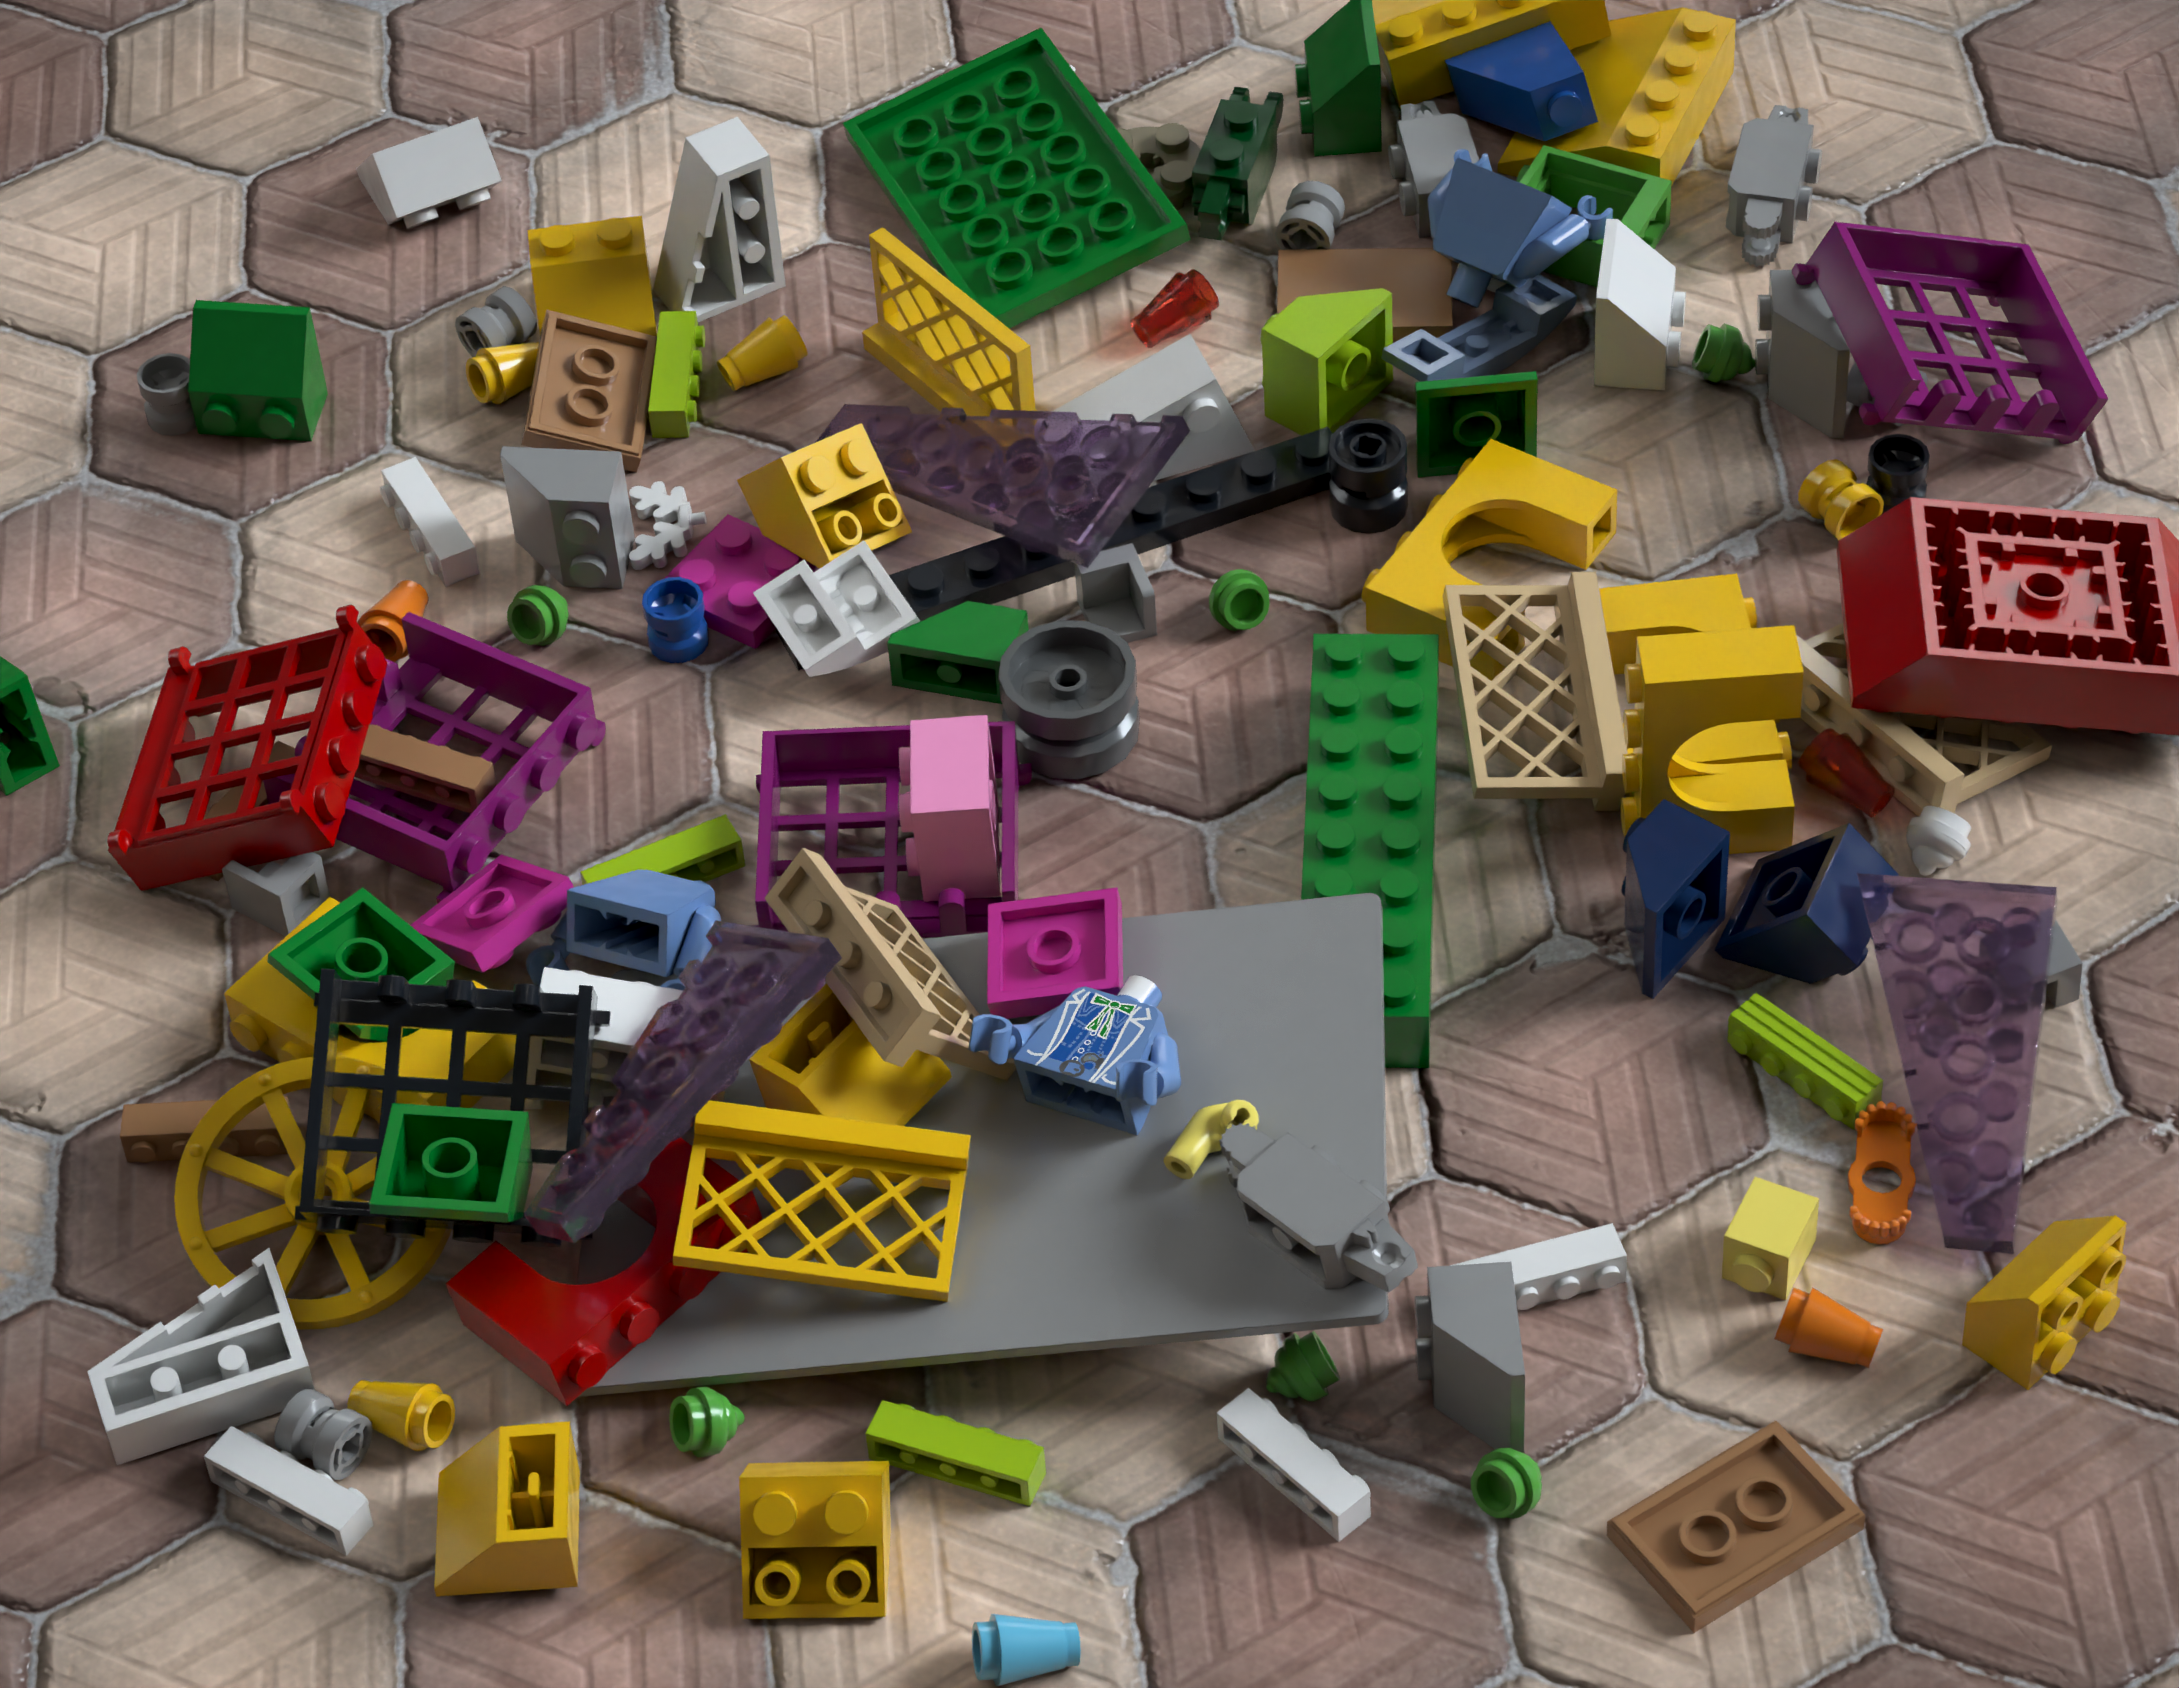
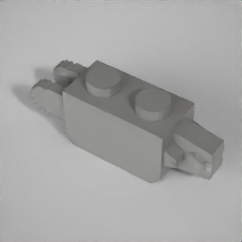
M1434 101L1401 105V120L1397 121V144L1389 145L1388 147L1392 178H1402L1403 181L1399 183V197L1403 216H1413L1419 238L1431 236L1427 199L1439 182L1453 168L1455 152L1459 149H1466L1469 151L1472 163L1479 161L1467 119L1454 113L1441 115Z
M1775 105L1768 119L1755 118L1743 124L1728 181L1727 192L1730 194L1726 217V228L1735 236L1744 237L1742 258H1745V262H1749V265L1753 264L1756 267L1761 265L1764 267V265H1770V262H1774L1780 242L1793 243L1798 220L1808 221L1813 187L1807 186V183H1818L1822 150L1812 148L1814 125L1808 124V109L1799 107L1791 109L1786 106Z
M1239 1123L1236 1126L1232 1124L1231 1128H1226V1132L1221 1134L1222 1139L1219 1141L1223 1157L1226 1156L1229 1166L1226 1167L1230 1183H1233L1234 1188L1237 1187L1246 1216L1248 1232L1324 1289L1345 1288L1356 1277H1359L1389 1293L1399 1286L1405 1277L1410 1276L1418 1268L1414 1249L1390 1226L1387 1215L1390 1207L1384 1195L1372 1183L1366 1180H1361L1358 1183L1340 1170L1336 1161L1326 1150L1317 1145L1310 1148L1289 1132H1286L1275 1141L1261 1130L1256 1131L1255 1126L1250 1127L1249 1123L1246 1125Z

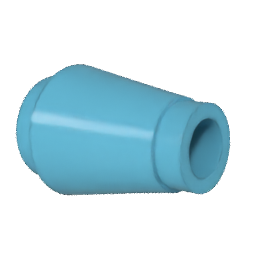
M991 1614L989 1621L974 1622L972 1656L975 1674L979 1681L993 1680L996 1686H1001L1061 1670L1068 1666H1078L1080 1663V1636L1075 1622L1062 1623L1061 1621Z

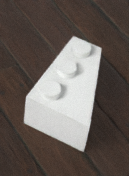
M738 117L685 138L653 287L655 293L670 311H696L697 321L701 322L786 286L770 156Z

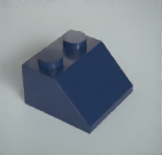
M1665 799L1646 818L1640 817L1634 821L1623 842V851L1627 853L1626 876L1621 889L1622 895L1625 896L1624 926L1642 994L1651 999L1657 996L1725 920L1730 832Z
M1850 823L1760 858L1752 870L1715 947V951L1723 959L1809 984L1836 974L1841 976L1847 975L1858 968L1868 954L1866 946L1877 922L1882 919L1889 908L1887 900L1899 874Z

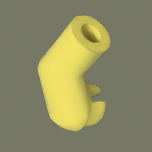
M1236 1099L1229 1103L1216 1104L1199 1109L1192 1116L1164 1157L1165 1166L1177 1177L1191 1179L1209 1153L1221 1151L1219 1140L1222 1139L1221 1134L1226 1132V1128H1231L1232 1124L1236 1126L1239 1123L1242 1125L1249 1123L1250 1127L1255 1126L1257 1130L1259 1115L1256 1108L1250 1102Z

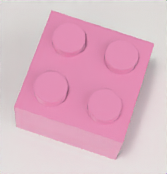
M977 715L910 720V747H899L902 786L910 785V791L906 792V794H899L902 833L913 832L914 838H906L908 876H920L924 902L939 901V893L947 888L961 890L965 895V899L1001 896L999 799L988 716Z

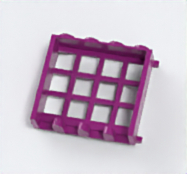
M1834 222L1806 264L1796 263L1792 268V275L1797 284L1808 285L1815 280L1817 281L1872 397L1875 398L1873 404L1863 403L1859 408L1861 419L1866 425H1875L1882 421L2055 438L2061 444H2069L2079 440L2108 401L2104 389L2029 244ZM1877 284L1905 287L1917 312L1888 309ZM1923 289L1951 292L1963 317L1935 314ZM1969 295L1986 296L1991 306H2001L2008 322L1980 319ZM1897 325L1925 328L1937 353L1908 350ZM1943 330L1971 333L1983 358L1955 355ZM1989 335L2017 338L2029 363L2001 360ZM1917 366L1946 369L1951 380L1946 379L1936 383L1929 392ZM1963 371L1992 374L1996 385L1987 387L1979 397H1976ZM2010 376L2038 379L2043 390L2036 392L2028 402H2023Z
M408 612L401 620L409 659L399 669L397 663L385 658L387 661L386 674L382 680L370 725L375 724L383 729L392 731L409 713L440 726L438 731L428 740V743L445 746L455 734H458L489 747L481 755V758L493 762V765L503 754L519 760L462 825L446 819L455 808L438 803L429 812L398 798L402 794L400 791L388 787L381 791L353 779L349 794L371 804L366 806L348 798L345 814L342 817L336 839L443 886V891L436 897L438 904L460 887L471 874H476L481 870L490 852L507 833H511L518 828L527 810L543 792H547L555 786L561 772L580 751L586 750L590 745L598 746L602 742L606 726L605 722L596 719L590 687ZM442 676L475 689L452 715L420 702ZM489 696L522 709L500 735L467 722ZM537 716L553 722L530 748L515 742ZM303 736L298 741L294 752L295 757L301 755L307 736ZM292 773L263 780L268 804L279 802L280 794L283 791L291 790L295 774ZM388 810L408 820L418 823L419 826L414 827L401 820L385 814L384 812ZM436 831L450 838L446 841L433 835V833Z
M1015 721L988 722L996 779L1002 778V807H999V823H1002V851L1000 852L1002 897L965 899V895L961 890L947 888L939 893V901L924 902V900L900 901V897L897 894L898 872L907 871L906 855L898 856L899 827H901L899 815V789L901 782L899 747H910V725L763 731L761 774L756 775V789L760 793L755 891L758 925H749L750 942L758 947H768L772 944L797 943L765 900L766 895L777 882V876H781L793 861L778 860V837L780 831L825 830L824 860L836 875L884 872V891L877 893L875 898L897 905L921 938L988 932V904L1018 900V786L1026 785L1031 781L1032 764H1019ZM886 783L885 812L839 813L840 785ZM826 786V814L779 816L781 787ZM885 827L884 856L838 858L839 829Z

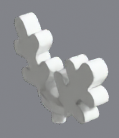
M661 481L654 482L651 489L643 486H634L630 489L629 495L632 504L636 508L638 517L640 519H647L654 516L656 522L653 526L655 537L641 534L635 539L637 548L629 554L633 569L642 570L654 563L656 568H663L667 565L666 554L672 550L677 557L685 556L688 552L685 541L692 538L693 525L707 523L705 512L692 513L690 502H687L683 487H674L671 490L670 496L667 495L665 485ZM678 520L677 523H675V524H670V523H672L673 521Z

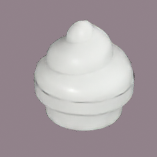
M1925 806L1920 817H1913L1907 827L1906 838L1908 846L1912 850V860L1921 875H1930L1936 868H1948L1954 861H1959L1966 856L1971 846L1970 841L1967 839L1971 826L1967 821L1948 810L1935 806Z

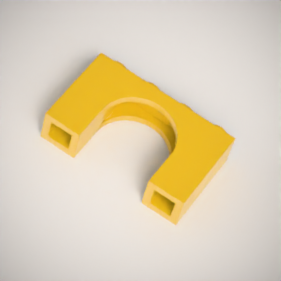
M1490 439L1475 458L1470 457L1463 463L1457 479L1444 495L1438 494L1434 497L1427 509L1426 516L1412 532L1407 531L1401 536L1394 554L1381 569H1374L1367 577L1362 590V601L1366 603V630L1374 634H1439V661L1453 667L1442 597L1445 585L1482 584L1459 574L1450 566V563L1462 553L1481 545L1514 543L1528 546L1587 570L1616 534L1617 489ZM1461 606L1463 617L1483 631L1498 618L1482 606ZM1525 610L1521 612L1523 616H1525ZM1509 625L1494 638L1516 655L1525 646V637ZM1482 650L1470 660V666L1491 681L1506 668Z
M1737 573L1599 588L1614 675L1625 674L1626 664H1636L1637 637L1757 628L1754 599L1752 597L1743 598ZM1780 719L1728 723L1711 727L1689 738L1675 752L1687 760L1703 764H1730L1786 759L1787 768L1791 769L1792 752L1788 732H1778L1776 724L1780 722ZM1633 748L1627 749L1628 754L1633 753ZM1632 792L1625 793L1626 797H1632Z
M1794 625L1637 637L1636 664L1625 665L1628 704L1635 703V709H1626L1623 712L1626 748H1633V753L1622 754L1625 793L1632 792V797L1621 798V822L1624 836H1626L1635 820L1640 817L1646 818L1665 799L1729 831V854L1779 851L1792 846L1795 805L1786 759L1730 764H1703L1687 760L1675 752L1692 736L1718 725L1801 718L1804 671Z
M331 897L326 899L271 951L337 906L340 902ZM267 953L224 993L231 1019L230 1030L236 1040L246 1049L253 1052L260 1050L280 1063L299 1058L313 1057L318 1008L314 1006V1000L268 963ZM472 981L476 988L488 989L480 983ZM419 1029L403 1037L399 1076L448 1079L452 1031ZM467 1032L463 1080L498 1083L514 1067L516 1035ZM338 1034L336 1057L352 1058L385 1069L387 1042H359ZM334 1087L333 1099L342 1106L348 1088ZM420 1093L431 1106H446L447 1094ZM370 1094L364 1113L375 1119L380 1125L382 1099ZM461 1095L460 1107L472 1108L483 1096Z

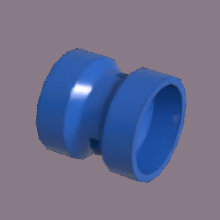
M668 577L656 581L649 586L643 594L642 606L644 617L648 623L647 638L652 654L665 662L684 663L704 653L709 644V632L704 618L705 605L700 587L692 580L682 577Z

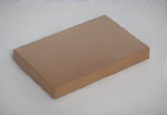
M1433 248L1278 250L1277 313L1284 310L1299 296L1383 288L1392 293L1393 342L1419 329L1438 338L1453 330L1452 297L1446 295L1452 282V260L1436 252Z
M546 310L542 323L521 445L532 448L618 451L622 453L624 470L637 473L641 461L647 424L657 337Z
M1774 1421L1607 1521V1537L1695 1633L1864 1529L1865 1514L1777 1421Z

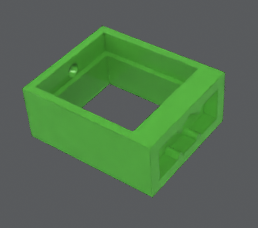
M1543 145L1530 166L1524 165L1521 168L1516 180L1552 195L1567 206L1574 208L1578 207L1581 197L1586 195L1595 197V214L1600 215L1607 208H1612L1613 219L1620 220L1653 249L1656 248L1670 225L1672 181ZM1587 238L1542 272L1597 287L1604 239L1592 240Z

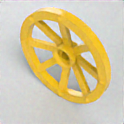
M313 1057L294 1059L263 1069L238 1083L217 1100L202 1117L185 1146L178 1167L174 1195L175 1217L182 1243L197 1272L209 1287L216 1285L218 1288H221L237 1277L220 1261L215 1254L216 1252L297 1224L298 1226L276 1265L285 1296L287 1297L318 1236H327L351 1291L321 1299L286 1298L296 1329L300 1330L326 1329L348 1325L371 1317L390 1307L408 1294L431 1270L441 1255L452 1229L426 1228L425 1238L415 1239L404 1255L389 1270L370 1282L348 1234L316 1231L317 1223L295 1220V1208L300 1206L306 1142L286 1102L284 1094L311 1087ZM336 1057L335 1072L384 1075L385 1069L352 1058ZM348 1088L333 1136L356 1137L370 1094L382 1099L383 1090ZM397 1091V1103L430 1105L419 1092ZM264 1103L295 1167V1170L292 1171L289 1177L218 1150L231 1130L244 1117ZM328 1151L324 1196L332 1197L331 1200L370 1203V1201L357 1199L356 1196L374 1186L377 1156L346 1175L345 1170L351 1152ZM208 1170L283 1199L285 1204L206 1231L202 1202ZM367 1224L371 1226L385 1228V1225Z

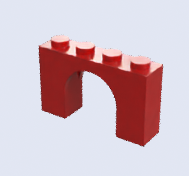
M645 1113L597 1154L613 1197L656 1228L650 1245L630 1267L603 1281L581 1285L564 1284L552 1281L539 1274L498 1241H495L445 1283L463 1325L566 1406L573 1402L587 1388L596 1385L610 1368L638 1344L649 1339L657 1327L688 1300L697 1297L706 1285L721 1273L720 1271L673 1265V1252L692 1145L648 1113ZM706 1157L703 1176L718 1194L740 1181ZM753 1191L748 1192L729 1205V1208L747 1229L763 1220ZM701 1193L699 1194L697 1209L708 1202ZM715 1214L693 1229L691 1246L719 1249L736 1238V1235L722 1218ZM744 1249L743 1251H741V1253H747V1252H748L747 1249Z

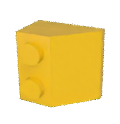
M642 216L610 218L602 221L553 225L546 228L527 230L540 334L546 310L657 337L650 267Z

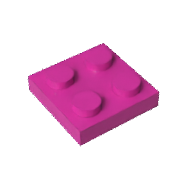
M727 514L665 578L682 577L696 583L703 593L705 605L704 618L708 627L756 649L775 629V625L753 592L804 559L762 535L758 527ZM806 561L813 573L820 569Z
M501 854L410 926L453 959L455 963L484 973L507 962L513 955V949L532 934L554 925L560 919L562 911L567 908V890L574 888L568 876Z
M1117 887L988 904L987 1004L990 1014L1006 1019L1042 1015L1061 1005L1077 988L1086 986L1117 996L1123 987L1122 903Z

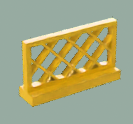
M882 227L869 234L878 323L862 331L864 349L1006 467L1014 466L1045 447L1046 444L1034 421L1044 415L1035 409L1030 345L885 228Z
M699 1099L694 1122V1140L673 1252V1265L947 1302L963 1193L965 1191L971 1135ZM706 1157L735 1161L747 1176L718 1194L703 1176ZM755 1164H759V1165H763V1166H761L760 1168H757V1167L755 1166ZM785 1168L803 1170L815 1186L789 1203H786L769 1183L768 1179ZM823 1173H827V1174H831V1175L826 1178V1177L823 1175ZM853 1177L871 1179L883 1195L855 1213L836 1188ZM891 1182L899 1184L894 1187ZM921 1186L949 1190L947 1207L924 1222L904 1199V1197ZM757 1187L776 1211L750 1229H747L729 1208V1205ZM701 1193L708 1202L697 1209L699 1194ZM825 1197L844 1221L816 1239L797 1214ZM893 1206L912 1230L884 1248L865 1223ZM715 1214H718L736 1235V1238L719 1249L691 1246L693 1229ZM786 1222L805 1247L787 1259L771 1257L757 1241ZM944 1226L941 1243L933 1233ZM854 1231L874 1256L856 1268L838 1266L826 1249ZM920 1241H923L939 1260L937 1277L929 1278L907 1275L894 1259ZM747 1249L749 1253H741V1251ZM815 1258L819 1263L809 1261ZM881 1267H884V1269H885L887 1272L877 1271V1270L880 1269Z

